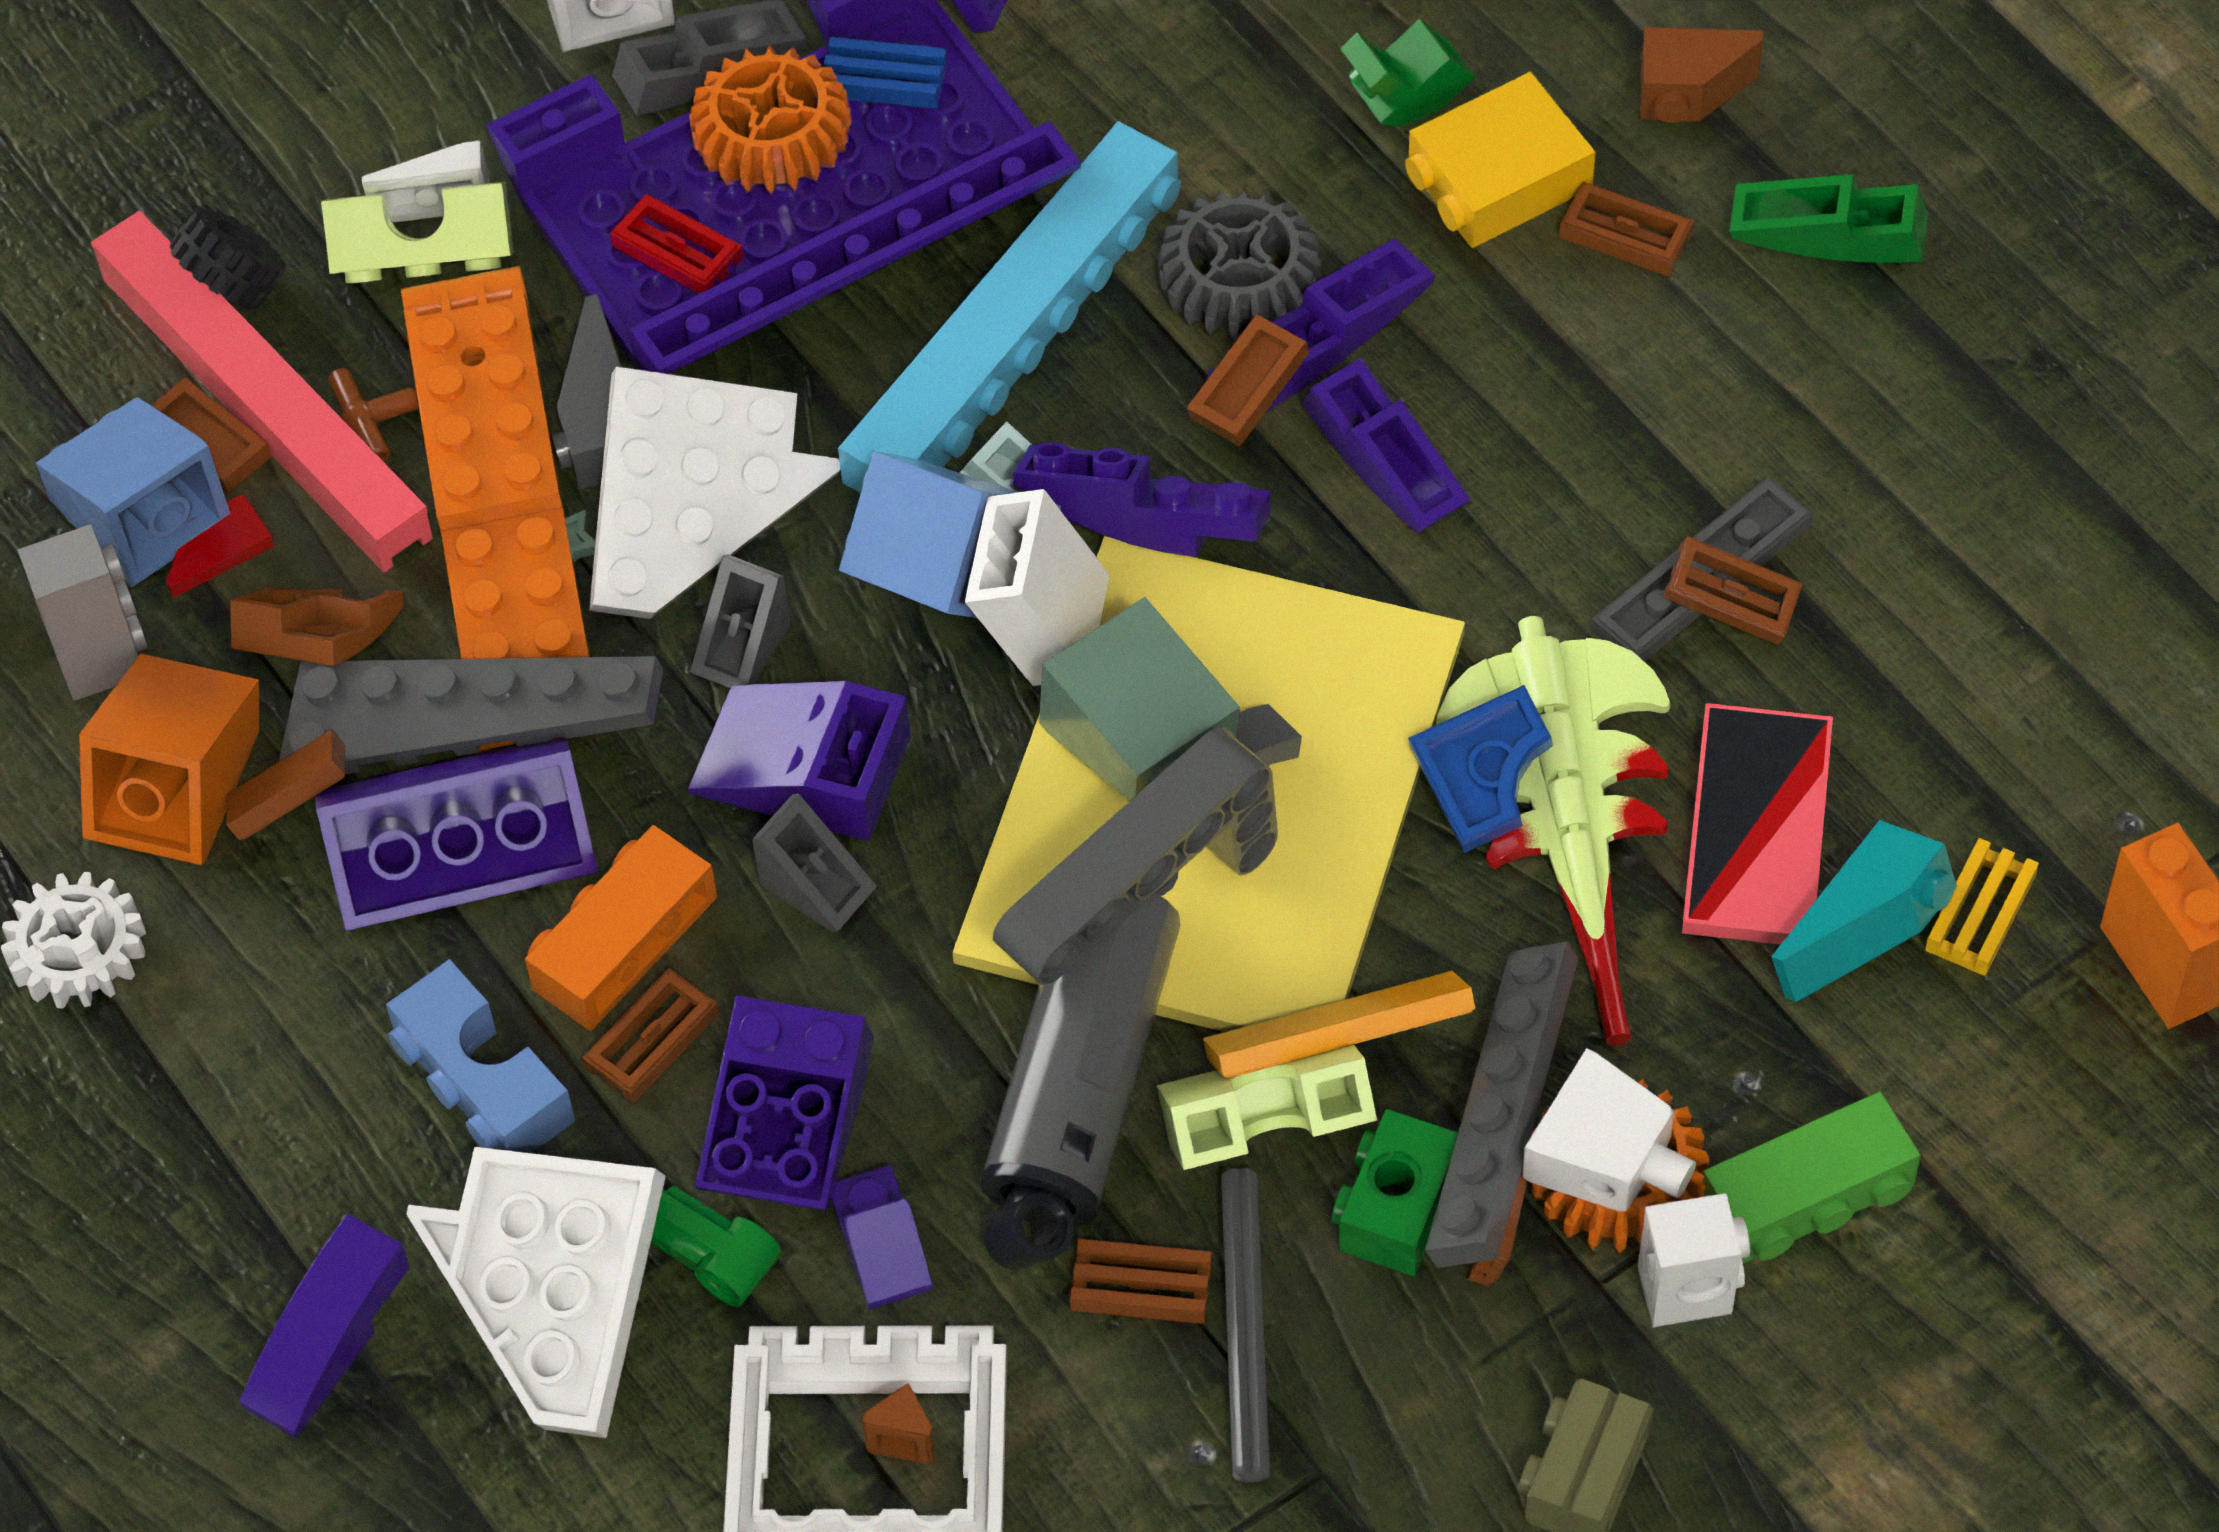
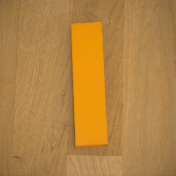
M1449 971L1203 1038L1207 1060L1223 1078L1229 1079L1471 1013L1475 1009L1471 987L1456 973Z

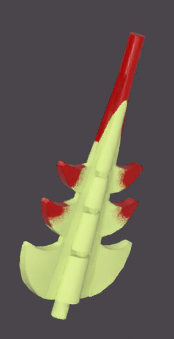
M1529 616L1523 618L1518 623L1521 642L1512 648V652L1478 662L1468 668L1449 688L1438 711L1436 725L1525 685L1552 737L1553 747L1534 759L1520 780L1517 802L1531 804L1532 810L1520 815L1522 827L1493 840L1486 855L1487 864L1490 868L1496 869L1508 862L1524 857L1549 855L1594 985L1605 1042L1610 1046H1618L1631 1040V1033L1619 981L1608 843L1629 836L1664 835L1667 833L1668 825L1666 819L1651 806L1636 798L1620 795L1604 796V789L1618 781L1631 778L1650 777L1665 779L1668 777L1669 770L1667 763L1655 749L1637 736L1617 730H1599V724L1610 717L1628 712L1652 711L1666 713L1670 709V701L1665 687L1654 670L1633 651L1607 640L1591 638L1559 643L1557 638L1546 636L1541 617Z

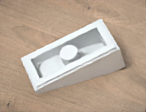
M480 140L457 144L362 176L365 196L387 194L389 215L392 223L444 216L442 189L490 183Z

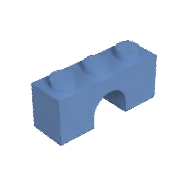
M450 959L386 1004L393 1030L387 1034L392 1046L408 1065L418 1061L430 1074L426 1077L427 1083L438 1100L447 1109L457 1105L469 1118L465 1122L466 1127L481 1148L531 1154L575 1122L568 1090L529 1047H526L511 1059L500 1064L485 1065L470 1059L479 1046L497 1033L489 1002Z

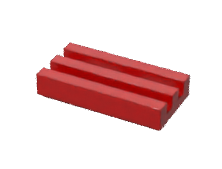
M645 194L610 232L611 243L614 248L698 294L714 287L716 280L723 282L729 275L728 267L730 264L737 266L744 259L742 245L648 194ZM647 217L674 233L670 231L663 232L643 221V219ZM685 239L706 249L707 251L715 254L716 256L714 257V259H712L711 257L690 247L686 244Z

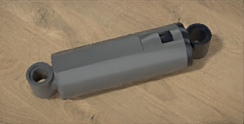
M1178 872L1063 976L1048 985L1039 984L980 1181L982 1192L994 1203L1000 1205L989 1215L985 1223L984 1241L986 1249L993 1260L1004 1268L1020 1270L1058 1257L1068 1249L1073 1239L1074 1226L1089 1224L1097 1216L1180 930L1178 911L1168 900L1161 897L1174 887L1178 879ZM1024 1219L1028 1221L1033 1229L1034 1243L1029 1241L1025 1235L1023 1228Z

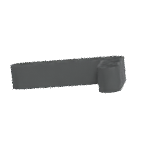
M1217 727L1210 730L1011 906L997 923L993 932V941L1041 985H1048L1063 976L1205 847L1238 875L1244 876L1251 873L1268 857L1278 837L1271 768L1226 729Z

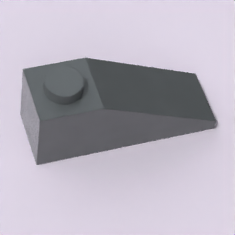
M597 294L585 297L557 403L561 431L551 434L560 469L572 467L578 490L601 484L611 374L615 367H621Z

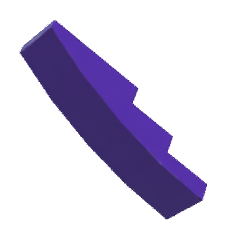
M1393 239L1306 287L1302 305L1275 319L1272 323L1305 340L1310 353L1266 412L1304 389L1384 328L1433 284L1435 274L1400 242ZM1216 368L1208 372L1207 380Z

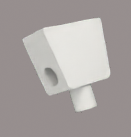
M1586 1048L1525 1146L1522 1178L1531 1183L1620 1212L1627 1211L1645 1182L1679 1198L1693 1175L1696 1162L1667 1148L1671 1138L1674 1111L1671 1107L1600 1055Z

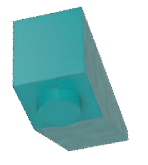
M1879 820L1771 956L1785 999L1796 1003L1922 932L1936 912L1948 905L1953 896L1954 889L1957 887L1945 844Z

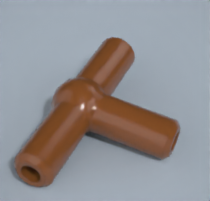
M345 368L334 370L329 375L328 382L343 410L342 420L383 462H386L391 455V451L376 423L418 410L419 404L416 391L408 387L365 401L350 371Z

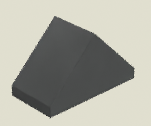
M729 554L722 557L690 673L731 688L732 685H752L756 683L791 625L783 575Z
M792 794L752 839L760 886L831 932H838L877 887L799 794Z

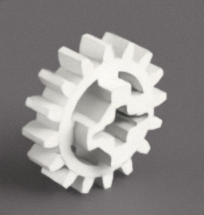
M84 872L79 878L78 884L69 885L64 873L56 876L55 889L47 891L42 885L36 883L32 886L36 899L31 904L16 900L13 903V908L19 921L3 922L2 929L7 943L1 946V950L18 987L27 985L33 1000L39 1002L51 992L56 1007L63 1009L70 996L78 995L83 1006L88 1007L91 1006L92 992L101 989L109 997L116 994L112 982L115 977L133 979L135 973L129 959L144 958L145 949L140 937L146 934V930L130 893L120 895L114 880L109 878L96 888L91 873Z

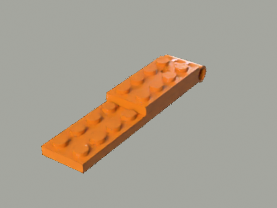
M516 266L402 288L401 294L436 516L442 535L461 659L590 657L521 267ZM513 741L482 745L480 746V751L515 743Z

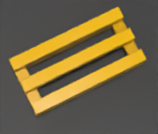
M1978 838L1956 882L1957 887L1954 889L1950 902L1942 909L1927 939L1925 951L1986 976L2036 877L2039 863L2029 858L2026 859L2025 863L2014 860L2015 852L2003 848L2000 853L1990 850L1991 842ZM1985 866L1992 869L1955 943L1946 941L1945 939L1981 868ZM2005 875L2016 879L1979 954L1968 950Z

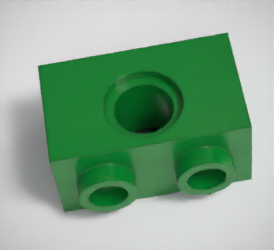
M1389 1109L1385 1110L1377 1131L1366 1129L1355 1158V1167L1361 1168L1354 1187L1345 1184L1342 1186L1332 1213L1331 1222L1340 1225V1252L1415 1277L1425 1253L1458 1132ZM1387 1185H1400L1406 1188L1408 1192L1401 1196H1389L1382 1193L1380 1189Z

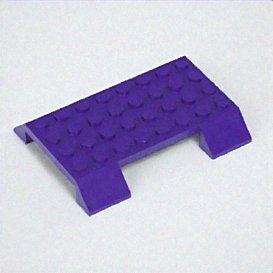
M807 0L826 46L801 57L800 60L815 54L818 62L821 64V68L824 67L825 57L829 55L828 45L830 37L946 48L948 64L937 109L848 100L852 124L849 126L850 132L847 133L846 151L837 153L838 157L835 161V168L820 167L821 172L817 182L806 177L800 178L796 191L787 183L777 184L771 195L765 185L757 184L747 193L744 186L741 185V179L726 185L720 176V172L709 173L703 157L699 156L698 150L694 147L693 132L691 131L689 119L691 111L625 143L620 113L592 74L487 124L490 137L524 210L585 297L598 295L609 332L636 370L669 374L1080 169L1081 161L1050 121L1036 128L1032 126L937 0ZM839 73V75L873 78V76ZM896 79L897 81L929 84V82ZM648 194L742 245L744 259L737 266L730 264L728 267L729 275L723 282L716 280L714 287L698 294L614 248L611 243L610 232L642 197ZM647 217L643 219V221L663 232L670 231L674 233ZM685 239L686 244L690 247L700 251L701 253L711 257L712 259H714V257L716 256L715 254L707 251L706 249Z

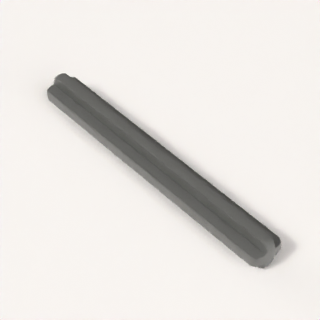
M1230 1168L1223 1172L1221 1186L1233 1477L1238 1482H1263L1270 1475L1258 1182L1257 1174L1254 1170L1250 1168Z

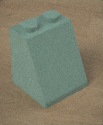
M1146 597L1137 601L1042 664L1039 724L1048 734L1129 801L1210 730L1222 727L1235 738L1237 736L1240 706Z

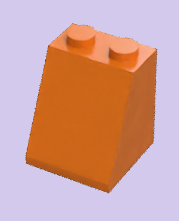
M140 653L79 734L83 839L203 865L226 814L227 794L236 789L259 734V679Z
M2175 823L2120 849L2100 924L2101 930L2168 1029L2219 1007V878L2180 824Z

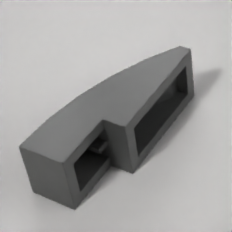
M770 0L680 15L677 18L674 33L622 41L612 76L636 116L692 102L695 96V88L705 86L704 81L706 80L707 71L722 72L721 67L724 57L740 62L743 60L746 49L754 56L765 55L769 45H771L777 55H784L793 46L797 52L804 47L806 37L782 0Z

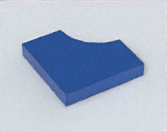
M1525 685L1408 738L1410 747L1464 853L1522 827L1517 805L1520 780L1532 761L1553 747L1552 737Z

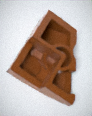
M266 587L230 600L231 649L335 666L364 650L388 628L403 608V592L384 590L383 594L363 601L345 598V589L323 588L306 590L290 587Z

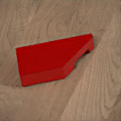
M244 493L227 501L230 511L228 516L178 548L166 579L167 588L172 598L274 547L271 534Z

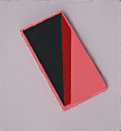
M1705 704L1682 924L1683 934L1782 944L1817 900L1833 717L1720 704Z

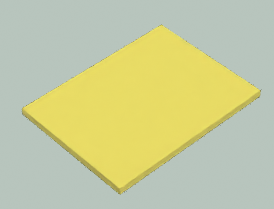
M1104 536L1097 559L1110 574L1100 626L1146 597L1240 706V712L1269 704L1302 736L1299 758L1269 765L1273 775L1278 837L1268 857L1255 870L1243 876L1234 872L1205 847L1178 871V879L1174 887L1161 896L1168 900L1178 911L1180 930L1155 1015L1221 1032H1228L1348 999L1421 771L1408 738L1432 728L1436 724L1437 714L1442 705L1464 636L1465 622L1191 556L1155 551ZM1040 714L952 952L954 964L1036 985L1040 983L993 941V932L997 923L1011 906L1129 802L1128 799L1048 734L1039 724Z

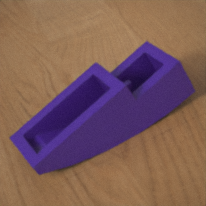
M1361 358L1311 387L1302 403L1306 411L1364 483L1418 534L1470 501L1467 493L1400 399L1395 403L1391 402Z
M346 1214L305 1274L275 1325L239 1400L242 1408L292 1437H298L375 1333L371 1322L372 1318L409 1270L408 1260L403 1245L400 1242L350 1214Z

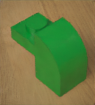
M1421 19L1417 20L1386 50H1383L1358 32L1340 48L1354 66L1348 72L1352 80L1351 84L1380 123L1387 126H1406L1439 111L1476 78V75L1449 39Z

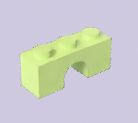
M506 182L442 189L443 220L438 230L426 238L406 236L394 226L389 215L387 194L321 201L330 274L345 272L346 283H359L382 280V268L405 266L406 277L442 274V262L462 260L465 262V271L501 268L500 257L510 256L514 253Z
M1354 1045L1229 1079L1223 1078L1215 1070L1156 1085L1169 1146L1184 1170L1249 1154L1246 1141L1255 1135L1269 1130L1299 1127L1307 1129L1315 1137L1377 1121L1365 1058Z

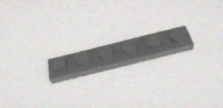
M1568 941L1509 952L1425 1249L1437 1268L1489 1261L1498 1258L1524 1162L1525 1146L1531 1137L1579 960Z

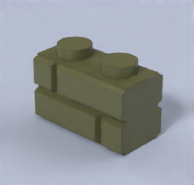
M1582 1378L1576 1379L1568 1400L1556 1396L1551 1404L1542 1431L1543 1435L1551 1437L1548 1448L1543 1458L1531 1454L1519 1483L1518 1494L1527 1497L1525 1520L1529 1524L1549 1532H1610L1651 1432L1654 1408L1647 1402L1623 1393L1614 1394L1611 1389Z

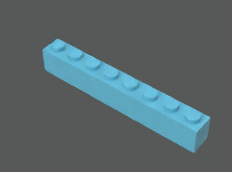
M1118 121L1083 161L1081 168L1071 175L838 447L842 483L861 493L863 479L868 471L873 451L910 457L942 468L952 457H960L969 447L975 429L986 416L997 414L1003 407L1010 388L1023 373H1031L1037 367L1043 356L1044 348L1057 332L1064 333L1069 329L1077 316L1079 306L1092 291H1100L1105 286L1111 276L1113 266L1125 251L1132 252L1138 247L1146 233L1147 225L1160 210L1165 212L1174 204L1181 188V181L1178 179L1177 152Z

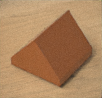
M909 1383L865 1412L862 1423L866 1448L869 1453L927 1465L934 1463L936 1453L932 1426Z

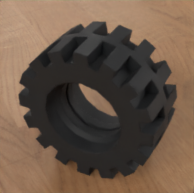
M198 205L169 245V248L172 250V256L180 260L179 265L184 270L193 273V278L200 283L204 282L209 286V290L217 295L220 293L224 295L226 300L234 304L238 302L242 307L248 309L250 306L256 309L261 305L286 269L285 261L280 259L281 255L277 250L269 247L270 243L266 239L257 236L254 233L255 230L248 225H242L232 215L226 216L220 209L215 207L211 209L208 205Z

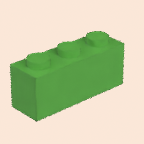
M1881 1091L1704 1170V1197L1727 1194L1732 1218L1742 1216L1747 1227L1750 1256L1742 1258V1263L1757 1257L1765 1261L1781 1255L1793 1245L1796 1239L1818 1230L1819 1233L1825 1234L1842 1227L1852 1218L1854 1213L1875 1203L1879 1207H1885L1901 1200L1914 1186L1921 1155Z

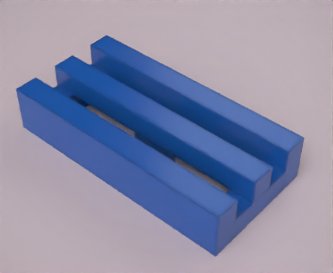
M830 37L828 45L829 55L825 57L824 67H832L834 74L837 76V81L843 83L848 100L932 109L938 108L948 64L946 48ZM839 73L873 76V78L839 75ZM896 79L929 82V84L897 81Z

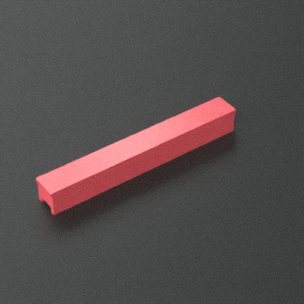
M140 210L91 242L103 280L233 416L268 443L271 456L383 573L394 567L392 557L418 540L424 546L433 540L427 515V506L220 293L217 295L209 290L208 285L204 282H198L192 277L193 273L184 270L179 265L180 260L174 258L171 254L172 250L169 248L171 242Z

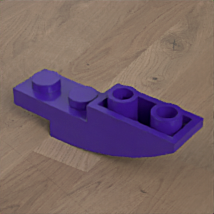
M1058 442L1030 445L1013 472L1014 485L1024 492L1044 489L1054 503L1061 506L1060 510L1068 520L1116 540L1164 553L1196 557L1206 537L1256 542L1271 513V490L1251 489L1248 485L1239 482H1227L1220 485L1191 483L1186 478L1179 476L1151 479L1150 456L1130 455L1127 451L1119 448L1090 451L1070 449L1067 445Z

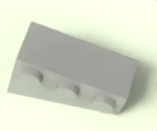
M89 524L18 549L38 610L72 700L76 701L115 687L137 659V652L148 649V645L136 616L137 613L113 545L109 544L100 547L92 525Z

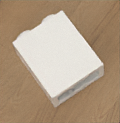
M1044 489L990 496L986 503L965 603L1031 685L1037 686L1041 685L1043 663L1100 626L1110 574Z

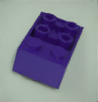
M848 681L732 685L689 785V794L772 816L792 794H799L830 831L870 841L911 738L906 696Z
M742 996L735 997L697 1174L696 1189L827 1211L862 1099L874 1041V1035L864 1016Z

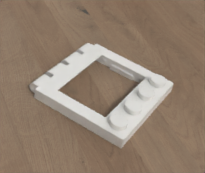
M946 1325L945 1344H933V1326H878L877 1345H866L865 1326H810L809 1345H798V1326H750L748 1345H735L724 1532H1003L1007 1350L1006 1344H994V1326ZM907 1383L910 1384L914 1394L970 1393V1411H965L963 1476L968 1478L967 1509H952L948 1515L917 1516L913 1509H883L878 1516H848L844 1509H813L809 1516H778L775 1509L762 1510L764 1479H768L771 1429V1414L768 1411L769 1394H893Z

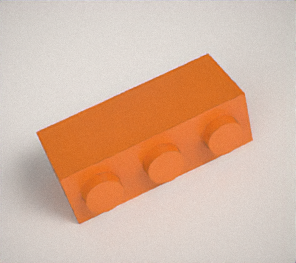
M652 825L638 841L631 840L626 843L617 854L613 867L596 885L589 884L584 887L574 899L570 912L553 929H546L541 932L531 944L525 962L532 991L591 1032L718 898L712 865L655 825Z

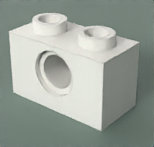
M1726 1193L1645 1207L1638 1271L1652 1327L1732 1314L1736 1288L1744 1287L1745 1285L1742 1258L1750 1256V1244L1745 1221L1742 1216L1732 1218Z

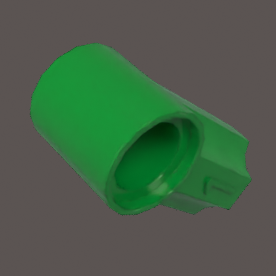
M674 1185L669 1190L662 1191L650 1244L692 1269L701 1285L720 1301L730 1306L741 1307L781 1257L782 1251L778 1243L756 1223L743 1217H735L730 1221Z

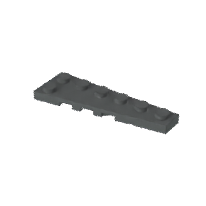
M656 656L344 661L335 666L302 661L299 666L279 762L331 729L345 744V774L361 772L363 764L393 760L396 766L421 762V755L453 750L456 756L479 753L480 746L513 741L518 747L548 742L557 737L573 738L653 725L663 667Z

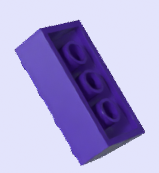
M565 737L553 738L548 742L518 747L517 745L328 788L315 796L316 811L346 931L598 872L571 752Z

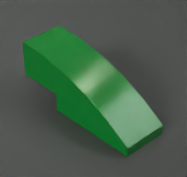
M1853 174L1736 184L1729 232L1732 239L1805 257L1871 263L1923 262L1928 212L1918 184L1858 189Z

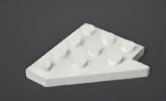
M615 367L611 374L589 611L651 619L720 566L724 555L729 554L733 556L838 475L841 471L839 458L792 452L797 393Z
M474 1147L460 1210L409 1205L407 1216L534 1424L545 1430L606 1438L666 1176L655 1168Z

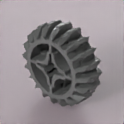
M1245 187L1237 198H1228L1220 189L1215 197V202L1209 203L1197 197L1193 205V212L1179 209L1175 225L1166 226L1163 245H1161V251L1158 252V268L1161 269L1160 285L1164 294L1169 295V303L1172 306L1173 312H1184V317L1189 327L1205 321V329L1210 337L1220 328L1229 329V334L1235 341L1241 330L1246 329L1256 314L1272 322L1302 305L1306 287L1317 282L1318 277L1321 275V259L1318 258L1319 242L1316 239V234L1310 232V225L1307 222L1306 215L1294 216V210L1291 207L1290 201L1273 206V199L1269 191L1257 200L1250 198ZM1274 252L1285 262L1281 270L1272 264V257L1270 256ZM1198 258L1207 263V270L1209 272L1204 276L1194 266Z

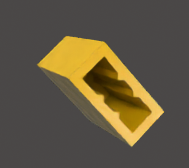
M1529 72L1410 130L1409 157L1405 160V166L1414 186L1420 191L1426 190L1436 202L1440 217L1447 228L1451 231L1458 230L1469 246L1474 248L1575 198L1583 182L1593 185L1596 152L1534 75Z

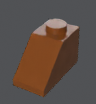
M1644 27L1641 56L1640 120H1655L1667 123L1680 121L1700 122L1759 77L1763 30Z

